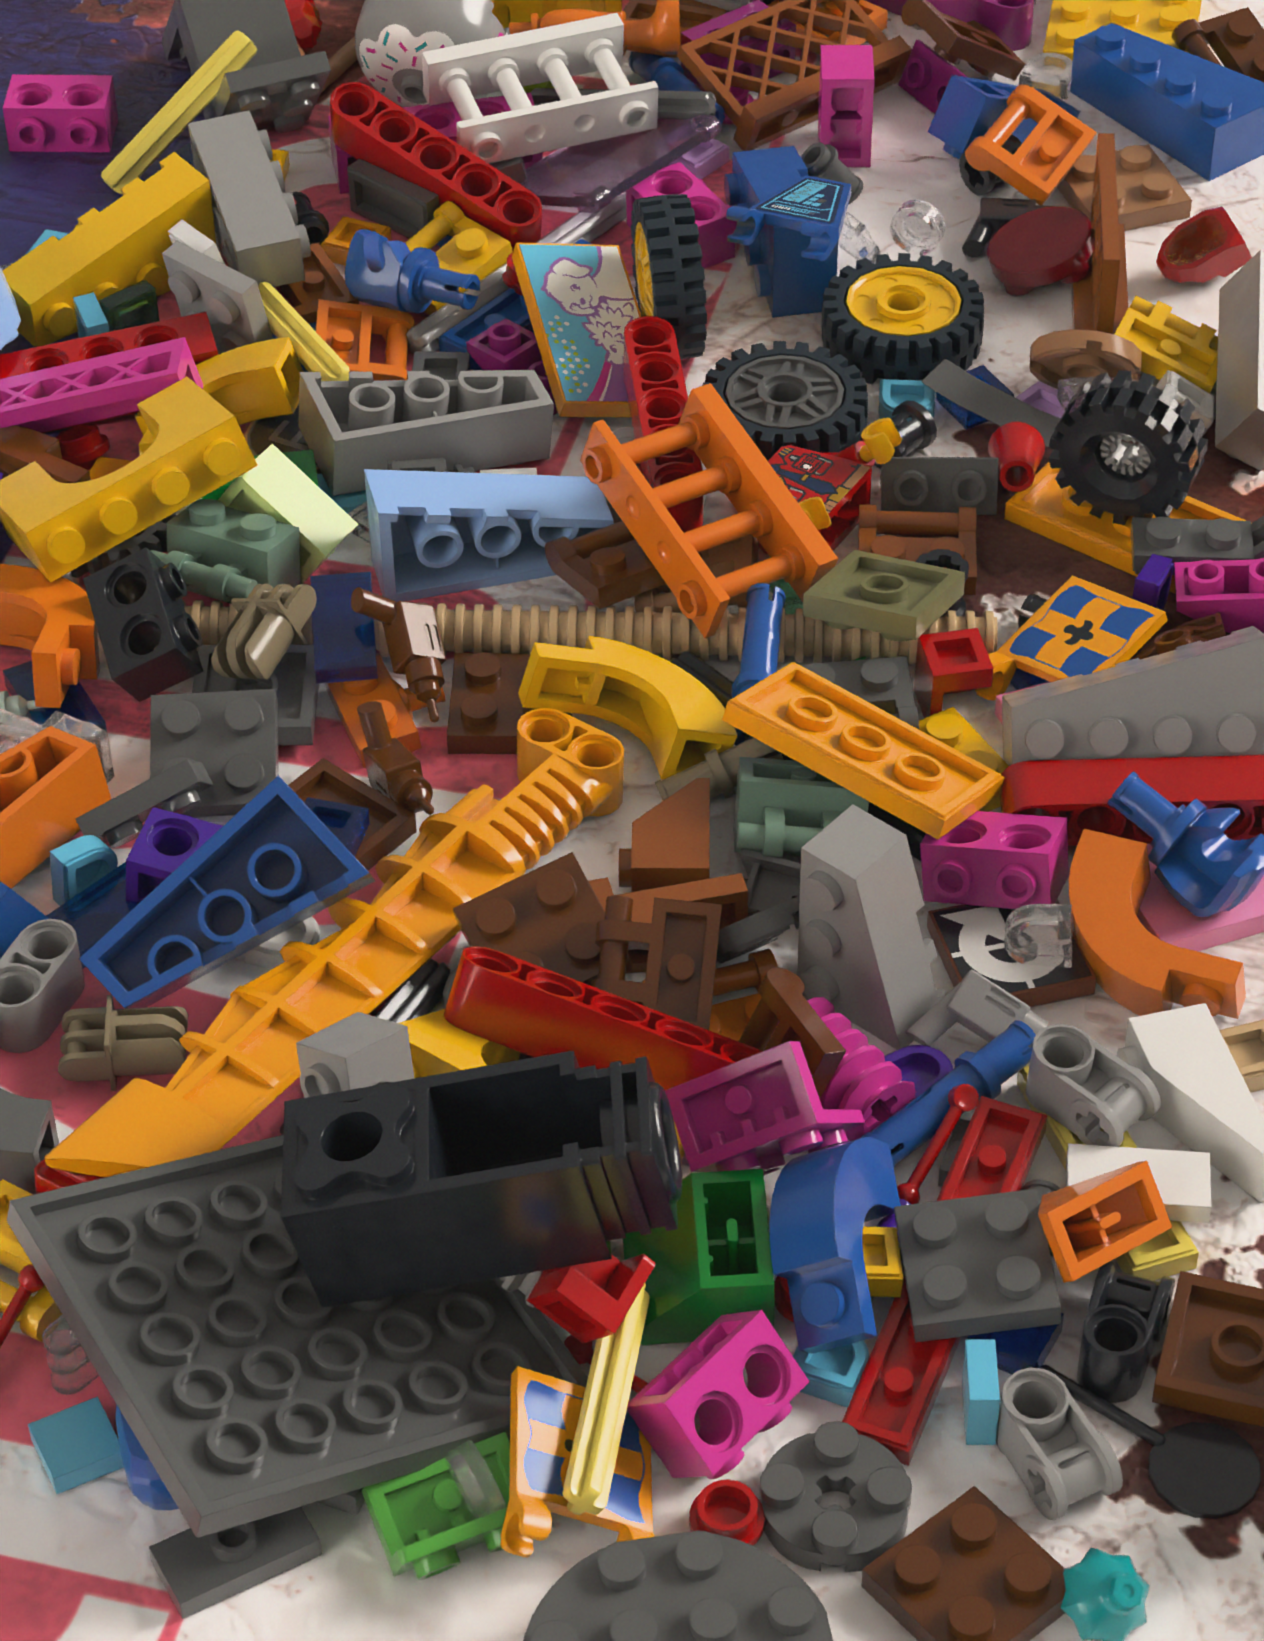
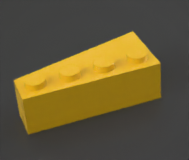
M173 152L159 162L161 170L144 182L137 177L122 187L120 190L123 196L100 212L93 207L77 218L79 223L72 232L62 239L58 240L54 236L50 237L4 269L3 274L15 298L21 318L17 331L34 347L48 345L78 332L73 297L95 293L107 319L170 291L171 289L168 284L169 275L162 253L172 245L168 231L179 221L184 220L216 244L209 179L177 153Z

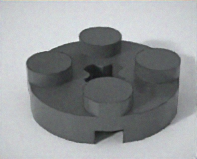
M839 1421L827 1422L821 1425L815 1433L805 1434L788 1442L772 1456L761 1474L759 1499L765 1516L764 1533L780 1554L803 1568L821 1571V1563L829 1565L847 1564L846 1573L862 1571L864 1567L905 1537L912 1497L910 1477L907 1475L901 1462L889 1449L867 1436L859 1435L855 1428L847 1423ZM838 1491L849 1495L848 1502L851 1507L844 1510L841 1506L833 1504L824 1509L819 1504L822 1501L823 1493Z

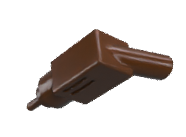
M356 587L351 595L352 610L382 622L393 672L406 675L409 691L416 694L419 701L426 703L430 721L433 723L438 722L439 715L435 701L440 697V688L445 683L441 665L446 661L434 607L432 605L406 601L396 602L371 591Z
M371 701L359 705L357 711L368 746L363 749V755L370 786L394 800L399 807L403 806L413 813L424 811L426 814L432 815L434 807L430 803L433 790L430 783L423 777L420 761L397 738H391L380 702Z

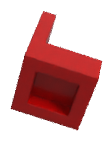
M978 628L923 634L918 637L913 690L924 718L942 711L944 694L992 687L994 668Z
M611 1254L612 1259L544 1270L526 1301L580 1342L587 1343L616 1333L656 1263L645 1254L620 1261Z

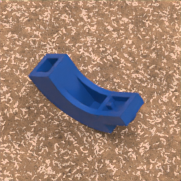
M863 1137L791 1159L781 1170L777 1178L770 1207L771 1260L773 1274L786 1278L788 1282L799 1351L814 1354L877 1337L864 1263L862 1235L864 1222L895 1214L894 1207L901 1206L890 1145L886 1142L871 1137Z

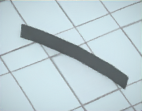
M944 359L922 380L923 384L948 400L1000 427L1016 421L1033 426L1042 435L1045 447H1049L1050 438L1060 420L1056 416L1043 412L983 382L947 359ZM1121 441V444L1126 448L1133 445L1138 447L1136 444Z

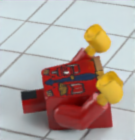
M882 418L869 424L861 433L864 441H858L840 452L820 453L787 445L781 447L768 460L769 464L833 551L859 524V504L870 505L871 474L875 462L877 464L889 462L894 455V447L898 446L902 441L898 430L890 418ZM759 542V548L763 551V553L768 555L766 550Z

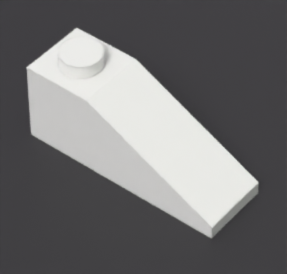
M1206 1003L1128 1018L1125 1046L1118 1049L1117 1057L1127 1064L1141 1069L1157 1087L1161 1099V1107L1152 1119L1194 1152L1210 1153V1164L1258 1202H1264V1119Z

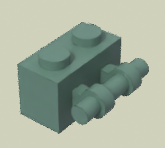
M198 499L166 523L168 554L151 550L165 564L173 563L177 567L185 581L187 591L231 603L232 598H247L257 584H270L273 588L278 584H289L293 588L301 584L299 527L275 521L272 516L267 514H251L233 509L214 499Z
M739 757L733 824L734 852L740 853L741 849H746L758 853L762 852L763 856L782 858L783 851L793 856L801 857V848L852 804L868 813L869 801L795 760Z

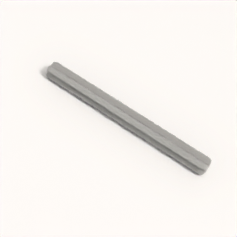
M619 189L610 190L535 243L574 244L580 239L591 243L626 218V193L623 194ZM507 262L480 280V291L467 289L463 292L479 296L472 309L466 310L459 306L446 304L411 328L406 334L410 352H436L440 348L438 337L508 290L509 287L504 284L502 274L506 272Z

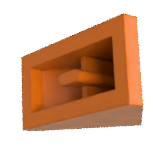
M1147 1160L1136 1162L1042 1195L1038 1210V1217L1063 1283L1079 1279L1172 1228Z

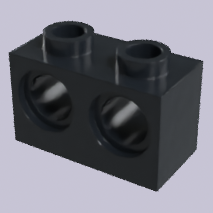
M146 547L83 578L111 679L135 699L141 702L150 698L151 695H156L203 672L197 648L202 646V637L196 623L185 611L182 597L187 596V587L181 573L173 563L165 564Z

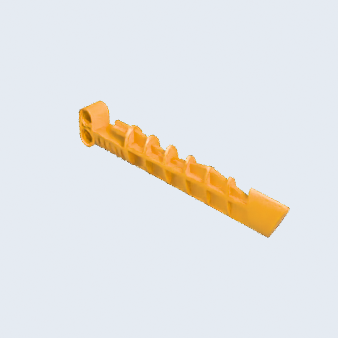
M539 708L523 714L517 723V777L521 783L500 801L493 798V788L483 784L478 789H472L446 813H437L426 818L419 828V836L405 856L389 855L384 856L378 861L375 870L384 886L371 904L346 897L329 906L328 911L331 918L341 928L339 931L314 945L300 941L287 942L279 951L285 962L244 986L239 985L230 994L231 998L204 1035L188 1031L178 1039L182 1046L190 1052V1055L166 1088L144 1079H132L44 1157L46 1165L74 1173L109 1177L220 1150L300 1077L297 1042L356 1012L369 1015L461 932L452 908L524 875L526 869L533 868L541 856L547 855L552 851L555 843L562 842L569 830L576 829L584 817L605 816L619 809L623 803L624 747L622 743L614 736L559 710Z

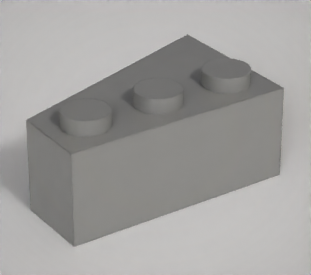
M853 804L801 848L797 976L803 981L805 985L803 993L809 999L813 997L826 998L834 1005L836 1013H841L852 1023L898 1050L909 1046L914 1041L905 1031L947 995V991L935 988L929 964L938 956L933 939L922 938L916 912L924 906L907 836Z

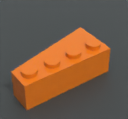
M49 726L0 754V881L10 889L42 864L50 856L51 850L64 845L81 830L76 821L77 817L111 800L96 744Z

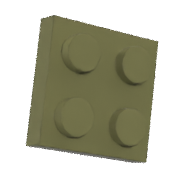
M854 549L803 594V616L823 620L829 627L835 629L861 628L879 632L882 637L891 641L916 640L964 595L965 572Z

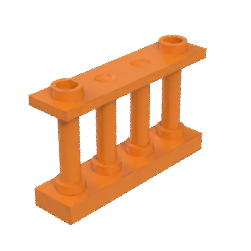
M711 383L691 389L678 425L620 444L603 419L593 422L580 458L586 476L592 483L598 485L675 595L681 612L694 622L705 639L715 635L730 598L746 593L752 585L757 583L770 584L783 579L789 582L803 602V594L835 567L838 561L836 554ZM688 447L694 450L707 468L652 488L636 464ZM719 490L728 497L738 513L683 532L667 508ZM751 534L758 539L771 557L715 578L698 553Z

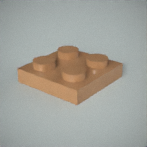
M1149 144L1127 146L1122 150L1115 151L1119 224H1124L1125 231L1190 218L1192 199ZM1082 155L1057 186L1069 205L1083 212L1089 220L1096 155Z

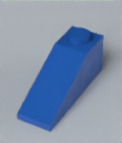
M952 75L927 132L945 143L943 150L946 153L960 159L971 142L976 137L984 136L1006 109L1007 99L1018 85ZM1036 89L1068 113L1078 118L1081 111L1046 90ZM1031 118L1023 119L1012 135L1023 143L1038 123Z

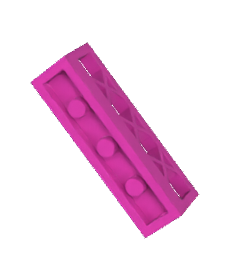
M185 337L0 379V428L18 425L42 433L140 411L137 406L138 403L185 377L190 378L202 389L203 382Z

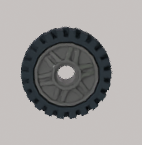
M774 341L773 349L767 350L763 343L751 345V354L740 348L731 353V360L723 357L716 362L715 370L710 369L706 374L705 382H703V385L709 383L713 385L767 461L781 447L787 445L820 453L840 452L856 442L862 441L861 433L867 427L868 392L865 379L860 378V371L855 365L848 366L847 358L837 354L830 359V349L821 346L813 353L809 352V343L797 342L794 349H787L786 341Z

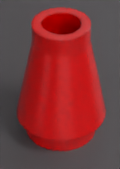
M1010 422L999 427L992 434L988 443L989 457H998L1000 482L1007 490L1021 492L1028 489L1032 485L1034 474L1043 459L1045 442L1040 432L1033 426L1024 422Z

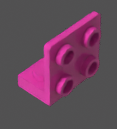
M788 1041L665 1090L691 1172L763 1169L764 1175L784 1168L786 1165L784 1156L806 1150L808 1153L849 1142L845 1131L865 1124L861 1110L822 1108L799 1041Z

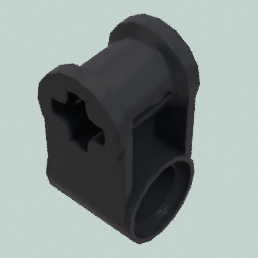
M1111 1261L1099 1268L1088 1312L1083 1324L1077 1368V1381L1080 1385L1110 1403L1127 1401L1138 1393L1142 1386L1155 1343L1160 1341L1173 1297L1174 1278L1163 1276L1159 1282L1117 1271L1115 1263Z

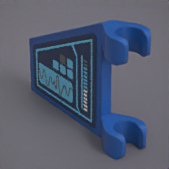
M805 175L750 208L731 206L727 210L726 218L737 221V226L733 234L727 236V241L748 246L755 241L764 224L800 231L802 235L811 236L810 244L806 250H802L801 257L824 261L829 257L839 240L851 197V184Z

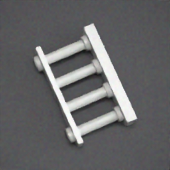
M618 13L422 52L423 94L429 106L452 101L462 120L456 122L457 144L488 164L657 128L658 85L655 81L630 86L620 66H623L624 24ZM599 71L609 90L581 96L572 76ZM551 81L560 101L532 106L523 86ZM502 91L511 111L483 116L474 96Z

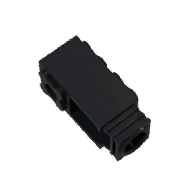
M573 1050L285 1101L281 1219L322 1308L612 1259L611 1240L627 1238V1233L640 1231L641 1235L652 1234V1229L665 1227L666 1231L678 1229L676 1202L679 1201L682 1193V1170L677 1134L664 1088L655 1082L647 1056L635 1058V1063L622 1065L621 1061L610 1062V1067L597 1069L596 1065L580 1068Z

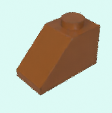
M696 778L632 822L631 849L619 848V887H631V892L710 878V778Z

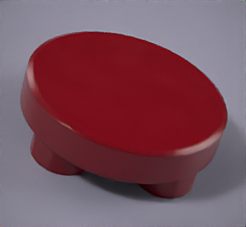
M1064 206L1044 207L1021 214L1004 224L991 238L987 247V256L993 274L999 281L1004 283L1006 292L1013 296H1022L1031 292L1035 287L1049 285L1058 281L1075 283L1086 277L1090 270L1087 261L1095 249V236L1091 222L1083 212Z

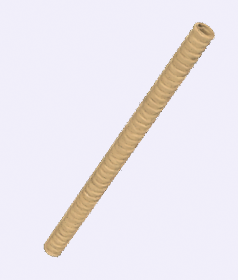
M182 600L186 613L192 617L200 631L202 645H217L238 614L232 603H230V606H223L222 601L214 600L211 606H205L203 600H195L192 606H186L185 601ZM326 602L323 608L315 606L314 611L301 629V633L307 640L306 645L320 644V650H323L325 656H332L335 650H342L344 656H351L353 650H361L362 656H370L372 650L380 651L382 657L389 656L382 622L354 612L351 608V602H345L342 608H335L334 602ZM439 603L437 608L434 609L445 656L447 652H511V654H531L534 642L584 648L588 636H594L629 644L653 654H661L662 658L668 661L671 660L672 655H680L683 651H690L695 655H700V659L703 661H708L709 655H719V661H727L728 655L738 656V661L741 662L746 607H740L738 613H729L727 607L715 635L705 639L691 619L687 618L683 613H672L671 606H664L663 612H654L652 606H645L644 612H635L634 606H626L625 612H616L615 606H608L606 612H598L595 605H589L587 611H578L577 605H570L568 611H560L559 605H551L549 611H541L540 605H532L531 611L522 610L520 604H514L512 610H503L502 604H495L493 610H485L483 604H476L474 610H466L465 604H457L455 610L447 609L445 603ZM783 608L778 662H784L785 656H794L795 662H803L804 657H813L814 663H821L823 657H832V662H841L842 657H851V661L864 656L870 657V659L907 656L909 664H916L918 638L916 640L899 642L885 639L879 632L861 628L835 629L829 627L823 620L803 616V608H796L795 614H785V608ZM947 610L946 616L938 618L923 633L931 634L978 628L987 653L997 651L998 627L997 617H994L993 611H985L984 617H975L974 611L967 610L965 616H956L954 610Z

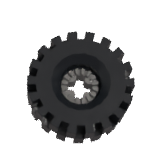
M1118 371L1112 382L1106 372L1097 375L1092 385L1086 381L1070 400L1050 438L1048 448L1053 449L1049 456V463L1051 469L1061 468L1055 480L1061 489L1071 485L1074 490L1070 499L1077 506L1084 500L1093 505L1089 514L1101 519L1106 511L1113 514V523L1125 525L1129 516L1137 518H1152L1153 515L1156 517H1169L1172 509L1175 508L1177 510L1184 502L1205 460L1203 457L1208 448V439L1201 438L1206 429L1202 418L1190 419L1196 407L1188 398L1179 404L1174 399L1178 389L1168 382L1164 389L1160 390L1153 386L1155 376L1143 373L1139 382L1132 381L1131 371ZM1123 439L1126 442L1132 441L1134 444L1137 441L1139 442L1138 447L1133 445L1126 448L1121 444V440Z

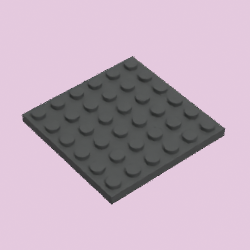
M284 1135L10 1200L7 1223L196 1538L420 1471L466 1446L506 1432L510 1442L511 1373L517 1366L586 1387L588 1376L541 1311L536 1307L532 1308L526 1305V1295L519 1289L506 1291L501 1286L504 1281L500 1280V1278L322 1308L281 1219Z

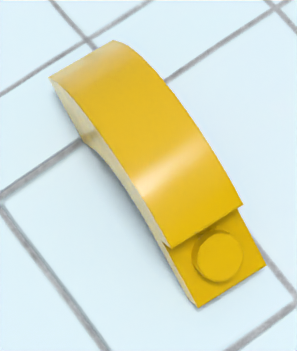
M289 336L241 346L196 365L203 382V390L232 413L239 425L259 419L294 414L299 404L300 372H303ZM139 411L135 418L143 434L139 443V454L141 455L152 445L154 439Z
M588 636L584 648L534 642L518 692L522 707L533 709L552 708L567 713L590 715L625 728L638 737L649 749L660 779H666L706 760L704 753L716 749L719 754L734 746L737 733L734 726L722 720L725 712L722 703L699 680L668 660L629 644L594 636Z

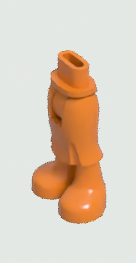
M657 0L655 12L649 18L640 20H626L625 11L598 12L572 8L550 11L543 18H539L538 13H531V22L509 23L510 34L618 13L624 24L623 56H625L628 50L661 57L678 58L677 54L681 46L679 0Z

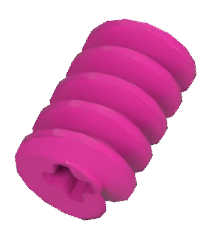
M813 997L807 1000L846 1050L845 1055L823 1092L820 1102L823 1109L861 1110L865 1124L845 1131L849 1141L859 1139L866 1132H871L913 1100L916 1094L914 1082L902 1081L901 1069L891 1061L885 1062L884 1053L876 1046L868 1045L867 1037L858 1029H852L851 1021L841 1013H835L834 1005L824 997Z

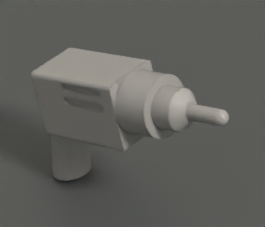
M969 970L957 986L905 1033L919 1044L930 1046L958 1022L985 1041L990 1042L1005 1031L1015 1020H1020L1027 1024L1036 1035L1040 1030L1046 1028L1049 1022L1032 1012L1030 1006L978 972Z

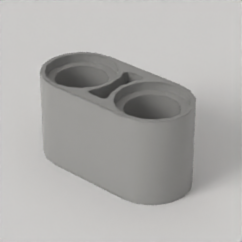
M56 919L34 922L21 931L1 957V1049L7 1052L22 1053L40 1047L60 1024L65 1012L71 1009L82 994L85 987L83 968L79 960L80 951L77 934L70 924Z

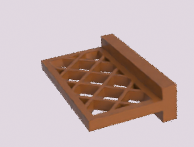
M784 0L680 46L677 57L707 92H712L715 95L716 103L723 107L725 114L737 127L733 140L743 151H749L818 120L820 66L807 63L808 51L820 54L821 45H845L847 34L866 39L873 47L875 94L900 81L912 48L900 35L889 40L855 0H832L843 13L842 18L815 11L816 4L825 0ZM786 18L806 23L804 35L777 28V22ZM812 26L840 32L838 43L811 37ZM748 35L767 40L766 50L763 52L739 46L738 39ZM774 42L801 49L800 60L772 54ZM705 53H711L727 57L726 70L707 65L700 56ZM735 60L762 66L761 78L733 72ZM769 69L797 75L796 82L791 85H784L768 81ZM730 86L758 93L757 100L741 106L729 92Z
M1098 133L1090 222L1095 236V249L1087 261L1090 269L1089 273L1080 281L1071 283L1072 329L1096 330L1114 334L1128 310L1124 224H1119L1115 136L1113 133Z

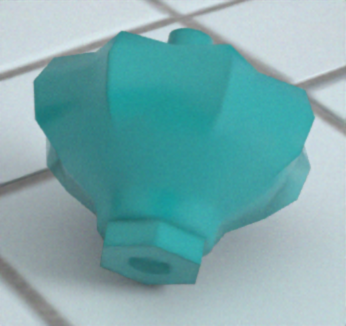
M1090 1547L1081 1562L1064 1569L1065 1594L1060 1608L1074 1621L1079 1637L1082 1640L1124 1641L1132 1630L1143 1626L1147 1622L1145 1602L1150 1586L1136 1572L1130 1556L1110 1555Z

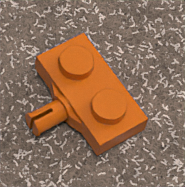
M380 654L323 673L326 691L363 768H366L363 749L368 746L357 711L358 706L371 701L380 702L391 738H397L410 752L422 748L418 730L413 722L412 712L423 709L427 705L419 701L416 694L410 692L409 688L404 689L391 678ZM443 687L440 688L441 695L435 701L436 704L446 702Z

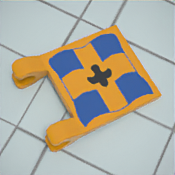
M1072 575L996 652L988 654L994 668L992 687L975 689V692L982 698L995 701L996 695L1005 693L1017 668L1053 682L1079 674L1087 675L1115 667L1117 663L1128 661L1168 621L1166 612Z
M519 1366L511 1373L509 1502L501 1532V1548L508 1553L529 1558L534 1551L533 1540L544 1541L551 1532L552 1517L550 1512L619 1532L616 1542L655 1537L652 1513L651 1445L628 1411H626L605 1509L597 1515L584 1512L581 1515L573 1514L568 1510V1500L564 1498L562 1492L586 1387Z

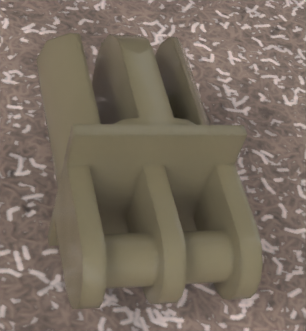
M261 583L253 588L247 598H232L230 602L238 614L213 651L211 662L214 671L227 678L253 680L260 678L268 680L290 645H306L307 640L301 633V629L316 606L317 597L314 588L308 584H300L295 588L289 584H278L273 588L270 584Z
M107 995L106 1007L69 1010L62 1016V1029L65 1034L61 1037L60 1050L64 1056L59 1060L58 1072L60 1076L69 1081L110 1080L111 1091H117V1077L176 1074L187 1058L186 1049L178 1039L187 1032L188 1013L185 1008L178 1006L114 1009L112 995Z

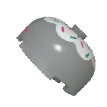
M365 0L355 30V51L364 75L378 92L401 107L427 105L428 102L423 94L422 52L509 35L510 30L509 28H503L497 17L492 13L494 3L490 0ZM488 94L474 96V99L484 98Z

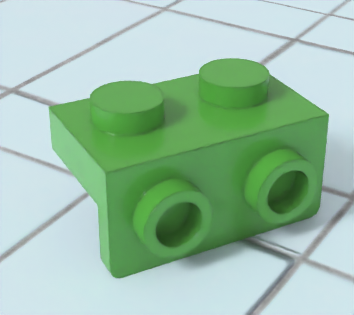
M506 1432L466 1446L420 1471L362 1488V1495L394 1577L413 1569L418 1580L436 1576L461 1563L457 1552L482 1542L486 1543L489 1553L502 1550L501 1532L509 1502L510 1442Z

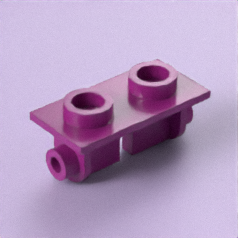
M916 39L898 85L935 114L951 76H967L939 56L921 40Z

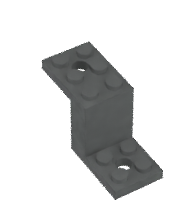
M174 0L161 41L166 60L181 57L183 62L189 63L193 75L224 41L237 30L249 37L257 48L256 54L241 70L224 74L217 96L203 109L205 119L250 110L258 131L275 127L276 132L283 133L296 130L305 125V120L309 119L331 72V68L325 51L301 56L284 0Z

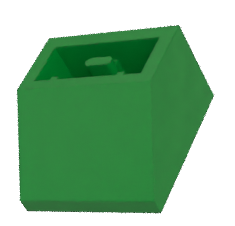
M763 1169L690 1173L682 1179L681 1197L676 1202L678 1229L666 1231L665 1227L652 1229V1234L641 1235L640 1231L627 1233V1238H623L624 1260L645 1254L656 1263L645 1282V1291L648 1292L650 1301L640 1345L693 1342L721 1315L757 1310L764 1312L775 1329L774 1275Z

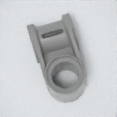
M1056 1024L1047 1026L1035 1036L1026 1084L1028 1100L1037 1110L1048 1114L1076 1134L1084 1144L1119 1147L1124 1140L1123 1133L1138 1120L1146 1121L1151 1119L1160 1109V1095L1152 1080L1141 1069L1127 1064L1098 1044L1083 1030L1072 1025Z
M1040 1368L1018 1370L1007 1378L1002 1388L996 1442L1000 1451L1007 1457L1026 1485L1031 1499L1042 1515L1049 1520H1057L1066 1515L1069 1505L1097 1492L1103 1495H1111L1120 1491L1123 1476L1113 1448L1103 1434L1091 1424L1067 1390L1065 1383L1056 1374ZM1024 1415H1033L1041 1419L1028 1418Z

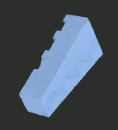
M364 469L372 563L383 597L396 602L555 576L556 574L552 571L546 559L545 545L547 542L563 536L572 540L614 524L604 494L597 484L592 483L585 476Z

